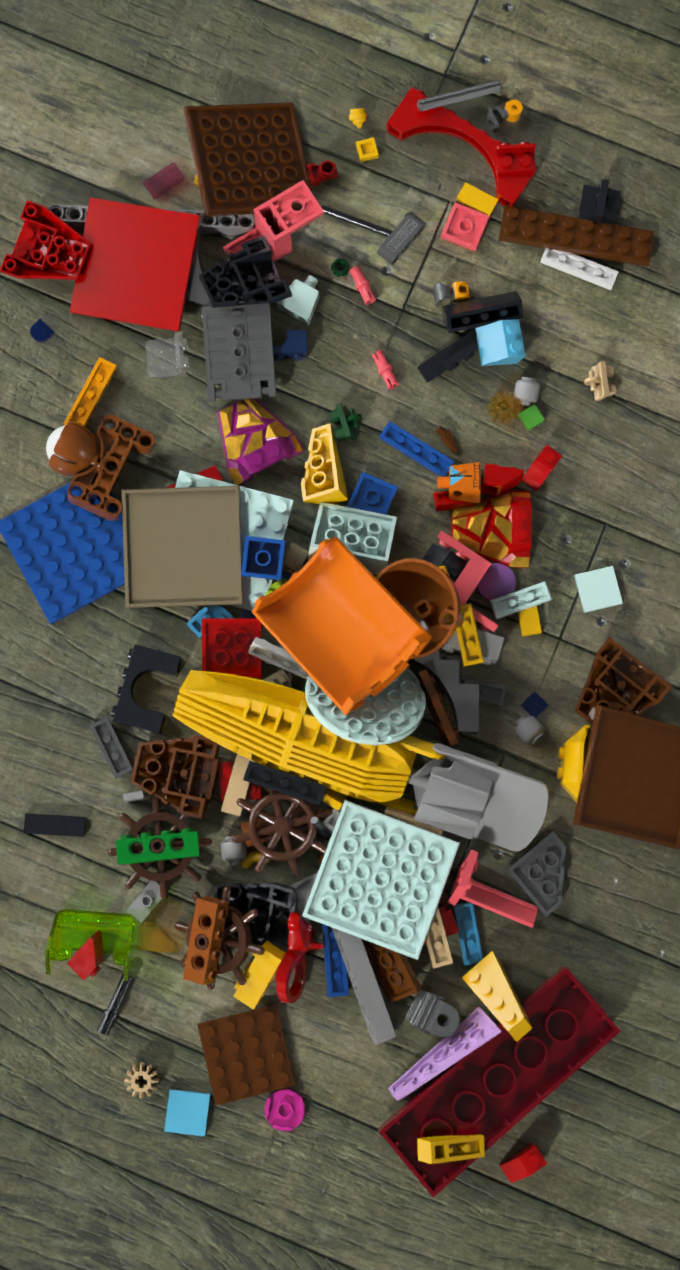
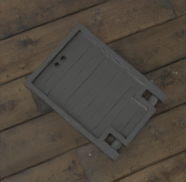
M270 303L212 308V306L202 307L208 401L216 402V398H223V401L262 398V395L269 394L270 398L277 397ZM268 381V387H261V382ZM215 385H222V390H215Z

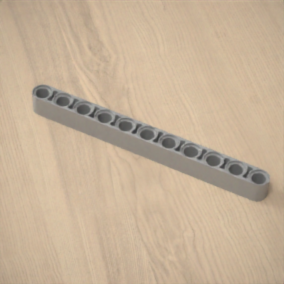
M55 204L48 208L55 215L61 214L59 218L72 229L85 228L88 206ZM164 209L200 215V222L203 224L202 234L242 236L255 228L252 214L206 217L203 210ZM74 215H80L78 219H72ZM208 220L213 221L210 225L204 224ZM226 221L232 222L229 226L223 225ZM244 222H250V223H251V224H250L249 226H247V227H245V226L242 225Z

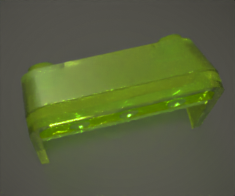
M72 909L58 911L55 914L45 948L46 975L51 974L54 961L70 959L73 951H78L99 930L102 933L103 953H112L113 962L124 966V981H128L134 951L135 917L124 913Z

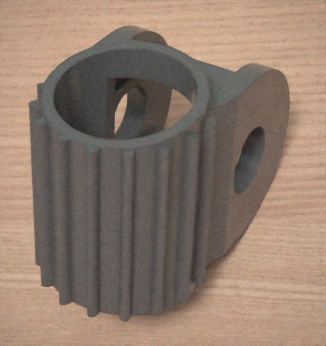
M423 989L417 992L405 1019L427 1035L431 1032L439 1037L452 1035L457 1030L460 1022L457 1010L445 1001L446 997ZM440 1014L447 1015V1020L444 1023L437 1022Z

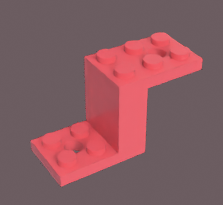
M304 180L253 209L256 228L223 247L227 255L231 252L235 254L242 249L241 245L245 242L265 236L271 249L272 260L276 262L292 252L291 234L324 215V211ZM300 203L303 207L301 210L295 211L292 209V205Z
M441 531L437 536L440 539L439 544L449 550L453 547L457 550L455 554L464 560L470 559L454 583L459 594L460 603L465 605L492 563ZM472 607L475 620L481 623L479 627L488 633L490 630L495 632L499 624Z

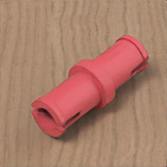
M360 266L353 267L349 272L356 284V290L360 292L365 305H369V302L370 304L374 303L376 297L370 288L369 280L365 278Z
M383 350L377 351V355L373 353L372 358L387 388L390 390L395 388L394 385L398 386L399 382L392 371L393 367L388 363Z

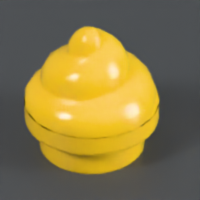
M365 108L350 110L349 120L360 129L368 117L367 113H365Z

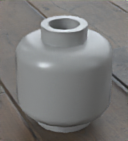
M522 377L521 380L516 381L513 397L519 400V404L530 406L531 402L535 403L538 401L540 384L537 383V379Z
M523 716L516 722L517 728L515 733L525 744L536 745L544 738L545 727L536 717Z
M233 836L225 837V840L220 844L222 860L229 861V865L241 864V860L247 858L246 841L233 843Z

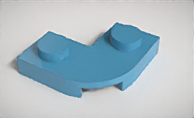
M208 605L202 608L186 624L200 638L202 636V618L235 617L223 606Z

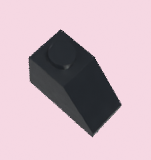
M435 544L431 545L422 559L438 567L444 565L453 581L456 580L467 562L452 551Z

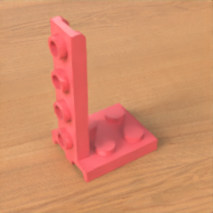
M471 849L458 868V875L453 883V890L447 903L455 906L459 899H463L533 928L539 909L537 906L476 882L474 878H471L479 865L477 860L479 852Z

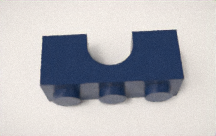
M306 329L287 330L286 342L280 346L273 345L275 362H281L285 359L300 361L308 358Z

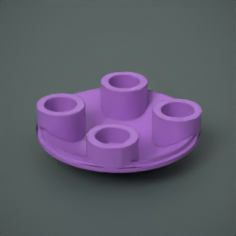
M492 563L478 584V590L488 601L513 593L516 587L515 575L506 565Z

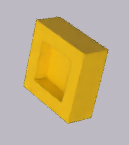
M374 138L356 142L360 162L379 158Z

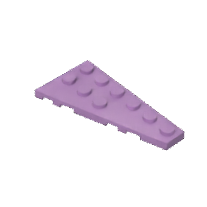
M477 1007L459 1024L457 1030L452 1035L444 1037L388 1088L397 1101L405 1098L408 1094L451 1065L457 1063L460 1059L502 1031L480 1007Z

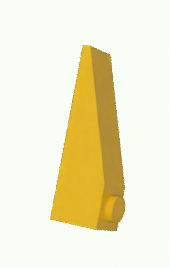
M326 424L312 429L308 448L310 451L308 462H305L304 467L306 469L305 476L301 481L303 501L313 504H320V502L336 504L348 500L346 483L332 425Z

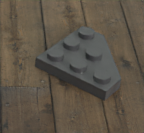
M554 831L549 833L506 869L545 917L562 904L566 846Z

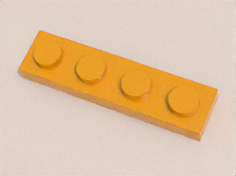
M101 357L98 358L64 425H67L69 421L78 422L84 426L87 425L112 379L117 365Z

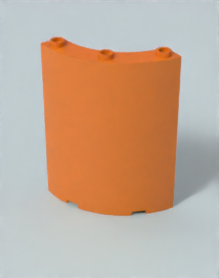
M337 537L323 540L313 557L299 572L297 571L292 574L289 581L270 594L259 597L255 602L256 605L252 613L346 716L364 705L365 702L363 700L368 696L372 695L375 697L390 685L409 666V659L414 654L418 656L432 637Z

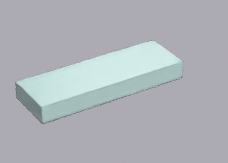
M544 581L495 598L489 602L497 620L551 601L552 598Z

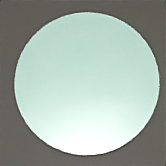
M408 667L375 697L372 695L368 696L363 700L365 702L364 705L346 716L309 675L305 686L307 704L319 722L337 736L360 744L383 745L404 739L419 726L426 706L425 693L422 691L420 681Z

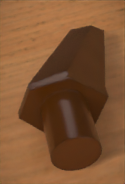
M439 425L435 432L441 436V440L454 454L457 453L458 447L450 430H445Z

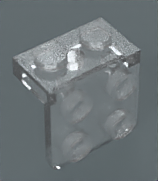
M182 331L174 332L173 339L149 340L146 342L149 378L187 376L186 368H189V358L185 356V350L188 349L187 338H183Z

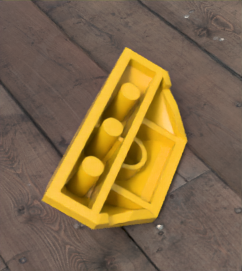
M584 725L564 742L562 747H559L558 758L562 760L561 767H558L557 779H560V784L576 803L589 744L590 725Z

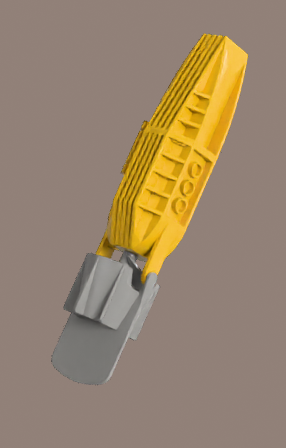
M197 670L189 672L179 690L173 717L215 743L264 766L327 786L326 788L360 800L375 802L414 815V820L467 839L475 837L512 851H520L526 848L537 835L544 822L549 792L547 785L543 782L498 767L494 762L440 743L432 744L412 736L383 745H367L346 740L325 728L313 715L307 704L305 692L259 679ZM417 753L432 758L420 770L412 768ZM407 783L413 785L416 802L402 797Z

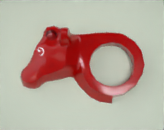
M294 911L288 919V951L281 960L275 977L278 998L281 1002L292 1004L299 999L305 987L307 974L306 953L311 949H324V943L313 941L315 929L312 928L310 923L304 921L299 913ZM295 967L294 981L289 990L290 976Z

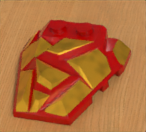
M507 491L501 496L481 499L480 503H474L472 507L451 509V537L488 561H495L509 568H529L532 516L530 491Z

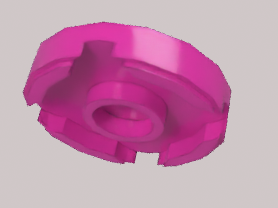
M288 1088L279 1089L269 1096L265 1105V1116L273 1128L280 1131H290L303 1121L305 1103L296 1091Z

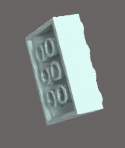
M320 502L309 547L308 561L319 549L318 546L323 540L337 537L370 573L378 575L388 565L397 517Z

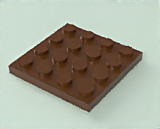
M277 1004L197 1024L215 1105L295 1086Z

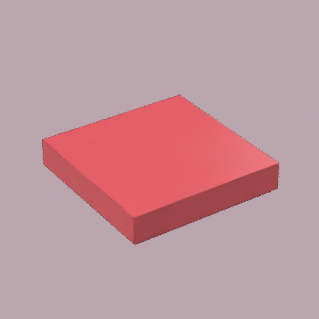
M455 202L441 234V239L476 252L490 216Z

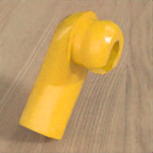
M258 850L251 851L247 858L241 861V865L247 870L254 862L260 860L262 853Z

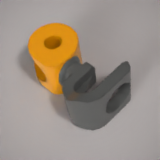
M510 100L505 104L503 110L498 106H491L488 111L487 122L492 131L498 132L500 126L494 115H497L501 122L505 118L509 122L518 121L523 110L522 103L518 100Z
M454 282L451 288L442 283L435 284L433 287L435 305L439 306L445 297L447 299L453 298L455 302L469 300L468 282Z

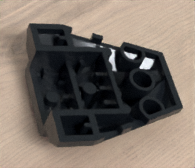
M265 236L245 242L241 245V250L235 254L231 252L227 255V260L222 263L217 262L199 275L212 308L275 303L292 297V292L286 280H282L272 260L271 249Z
M277 882L224 883L215 885L213 898L222 900L223 889L229 886L231 888L229 905L237 908L243 915L252 909L258 910V916L248 922L252 936L251 944L262 946L268 941L286 953L289 939L288 919L293 911L297 912L299 901L296 897V888ZM229 917L226 919L225 928L233 923ZM235 931L233 935L239 938L238 931Z

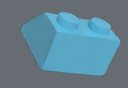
M519 319L501 320L475 329L482 366L517 364L526 356Z

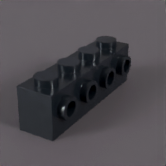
M517 291L442 306L444 325L448 333L481 327L501 320L523 318L522 300Z

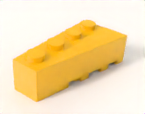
M491 951L462 978L517 1042L532 1029V1026L504 971L501 961Z

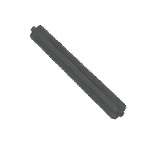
M496 80L418 100L417 107L419 111H425L500 91L501 84Z

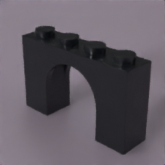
M135 644L134 648H130L128 653L129 666L124 668L122 675L124 683L118 689L117 698L119 700L117 706L114 705L111 717H114L113 721L116 723L161 734L166 715L140 707L133 696L134 684L140 676L148 672H158L177 678L182 658L181 656Z

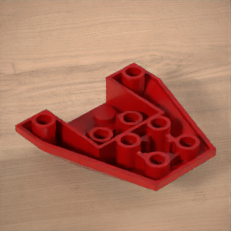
M27 200L20 216L24 224L12 255H5L0 272L17 279L78 280L91 243L45 206Z

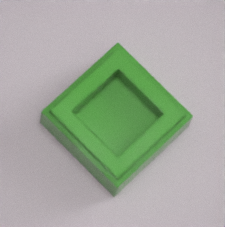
M535 404L518 414L527 431L545 421Z

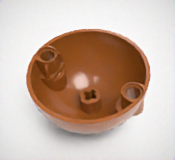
M415 558L403 559L388 565L375 577L432 637L418 656L414 654L410 659L425 657L437 652L448 643L457 628L463 624L464 616L461 612V603L456 586L450 576L435 564Z

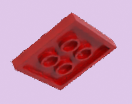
M202 618V671L261 678L262 659L248 653L255 637L262 639L261 622L257 618Z

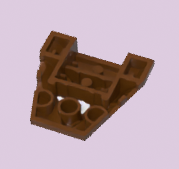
M608 637L596 652L575 712L590 724H593L596 705L639 716L653 705L655 706L661 702L672 686L628 653L612 638Z
M200 735L189 738L139 743L130 782L148 794L157 797L164 804L173 807L182 815L203 819L208 803H211L221 761L219 757L220 745Z

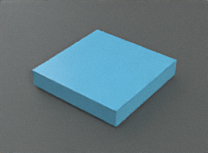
M170 1089L164 1132L205 1136L211 1093Z

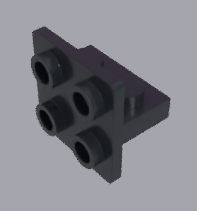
M604 179L601 180L599 187L584 185L578 218L591 220L594 223L602 222L616 225L621 192L608 188L609 180Z

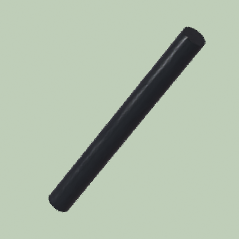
M324 205L321 207L326 215L388 237L393 232Z

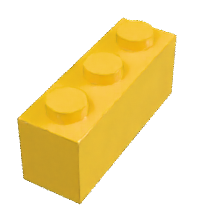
M268 941L261 946L265 949V953L263 955L253 953V956H255L253 962L249 961L243 971L246 973V984L240 985L237 981L234 987L237 990L233 997L253 1010L261 1002L277 973L281 960L286 954Z

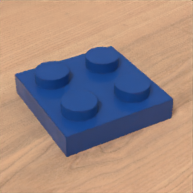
M362 472L347 507L386 515L398 487Z

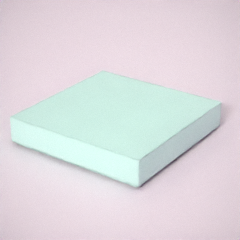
M613 566L574 575L584 613L623 604Z

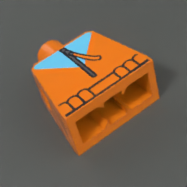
M480 462L450 466L449 477H437V488H449V498L451 500L480 503Z

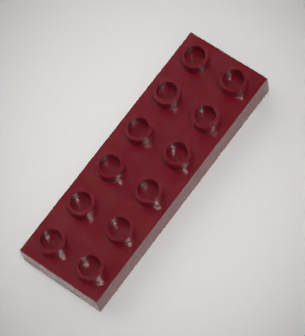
M560 967L520 1003L532 1026V1029L516 1042L503 1025L498 1022L496 1026L502 1032L442 1071L378 1127L379 1133L433 1198L478 1158L436 1164L422 1162L418 1160V1138L484 1135V1149L487 1151L621 1032L567 967Z

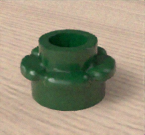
M339 258L332 263L331 270L335 276H346L349 273L348 269L350 266L346 260Z

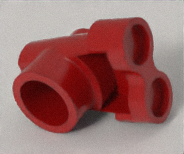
M323 161L321 165H316L315 163L307 165L311 187L320 185V182L338 177L336 163L332 161Z

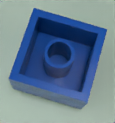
M245 536L241 576L283 581L287 541Z

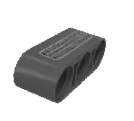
M410 212L382 243L377 254L391 265L395 264L422 233L426 223L413 212Z

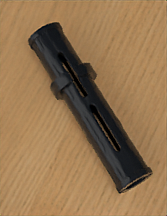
M122 973L107 1009L103 1011L104 1016L97 1028L98 1032L109 1036L115 1019L119 1017L118 1012L134 980L133 977Z

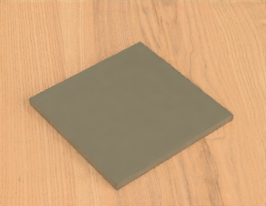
M240 486L122 490L125 608L244 604L243 576H241L243 561Z

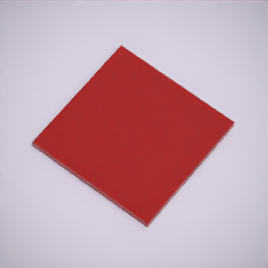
M90 198L83 238L90 242L91 246L78 280H75L70 313L180 332L201 216Z

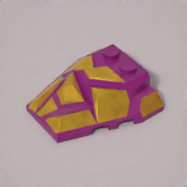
M257 399L238 400L217 411L227 470L235 485L241 486L254 479V474L284 458L290 460L305 452L296 434Z

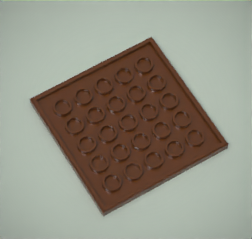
M293 102L184 107L183 110L206 217L254 214L253 209L304 180L312 192ZM300 203L292 205V209L295 211H299L303 207Z

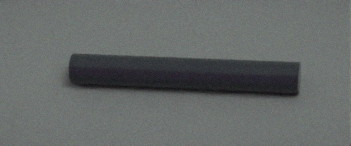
M316 816L312 817L310 822L330 842L332 833Z

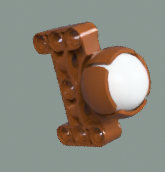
M107 415L102 419L96 435H93L83 424L69 421L67 425L55 429L47 440L46 452L49 459V467L52 470L65 476H74L67 494L68 500L72 504L109 521H116L121 515L122 504L119 500L111 497L110 493L131 450L141 454H148L153 449L155 439L150 432L116 416ZM110 423L115 428L107 429L105 425ZM130 432L132 437L127 438L123 433ZM146 440L150 445L143 446L140 441ZM112 441H113L112 448H111L110 451H108V449H109V447H110V445H111V443H112ZM113 465L116 467V470L109 471L106 466ZM96 474H97V478H96L94 484L92 485V482H93V480H94V478H95V476H96ZM79 490L82 495L74 496L71 492ZM96 498L100 503L93 505L90 503V499ZM115 507L118 512L110 513L108 508Z

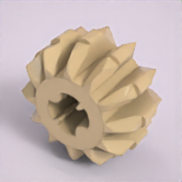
M142 1062L140 1069L134 1064L132 1066L133 1071H127L126 1074L131 1078H126L124 1082L131 1083L126 1090L134 1089L133 1097L138 1092H140V1099L144 1098L145 1093L150 1097L152 1096L151 1090L156 1091L158 1089L153 1084L160 1082V1078H153V1076L158 1074V1071L150 1072L153 1065L150 1064L145 1069V1063ZM141 1076H143L144 1080H147L144 1085H141V1082L137 1080Z

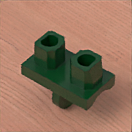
M341 403L335 405L336 409L329 413L330 420L333 424L340 421L342 427L334 430L336 439H357L354 429L360 427L358 421L363 419L362 414H355L354 409H350L348 412L347 406H342Z

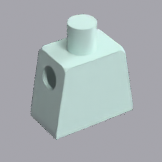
M310 275L304 283L295 279L289 286L292 297L276 302L277 309L309 325L319 300V291L314 289L318 280Z

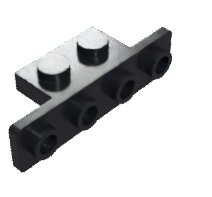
M475 329L417 367L427 383L448 369L450 372L460 366L459 362L462 360L468 361L475 356L474 352L479 350Z

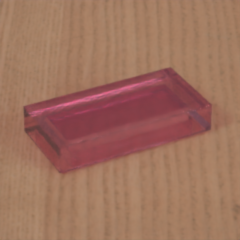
M173 162L144 181L143 185L155 200L185 180V177Z

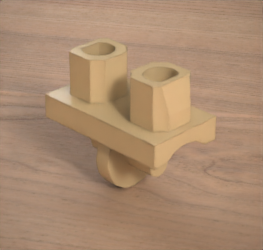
M600 361L598 365L592 366L589 378L584 380V384L590 386L591 391H594L595 401H601L606 397L616 394V386L608 384V379L614 375L613 367L606 366L604 361Z

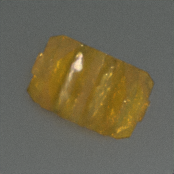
M504 391L503 396L497 392L496 397L491 396V403L487 404V408L490 409L488 415H494L493 422L500 419V425L503 424L504 420L508 424L511 423V418L516 419V413L520 411V408L517 406L519 400H513L514 394L508 397L507 391ZM501 405H505V411L502 410Z

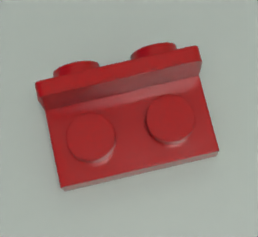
M522 142L514 145L503 143L498 145L495 153L497 175L535 173V143Z

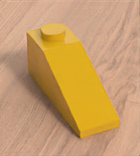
M484 1135L434 1136L417 1139L418 1160L429 1164L485 1157Z

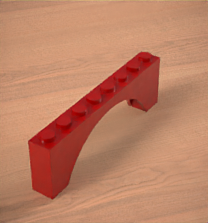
M411 87L387 121L386 131L401 141L413 135L433 132L449 134L468 142L482 154L493 172L496 184V198L499 199L498 203L503 206H515L536 176L538 167L536 166L535 173L497 175L495 153L497 146L503 143L500 140L491 138L484 130L475 128L470 121L461 119L450 109L447 110L441 106L419 111L417 107L418 100L428 97L423 91Z

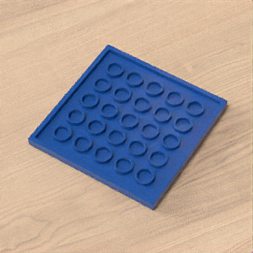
M96 474V476H95V478H94V480H93V482H92V485L94 484V482H95V480H96V478H97V474ZM71 482L0 520V533L51 625L125 585L122 511L119 519L109 521L72 504L67 496ZM79 490L71 492L74 496L82 495ZM111 491L110 496L115 498L114 494ZM96 498L90 499V503L93 505L100 503ZM115 507L108 508L110 513L118 512Z

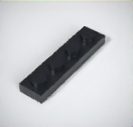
M249 761L243 778L244 781L319 806L327 787Z

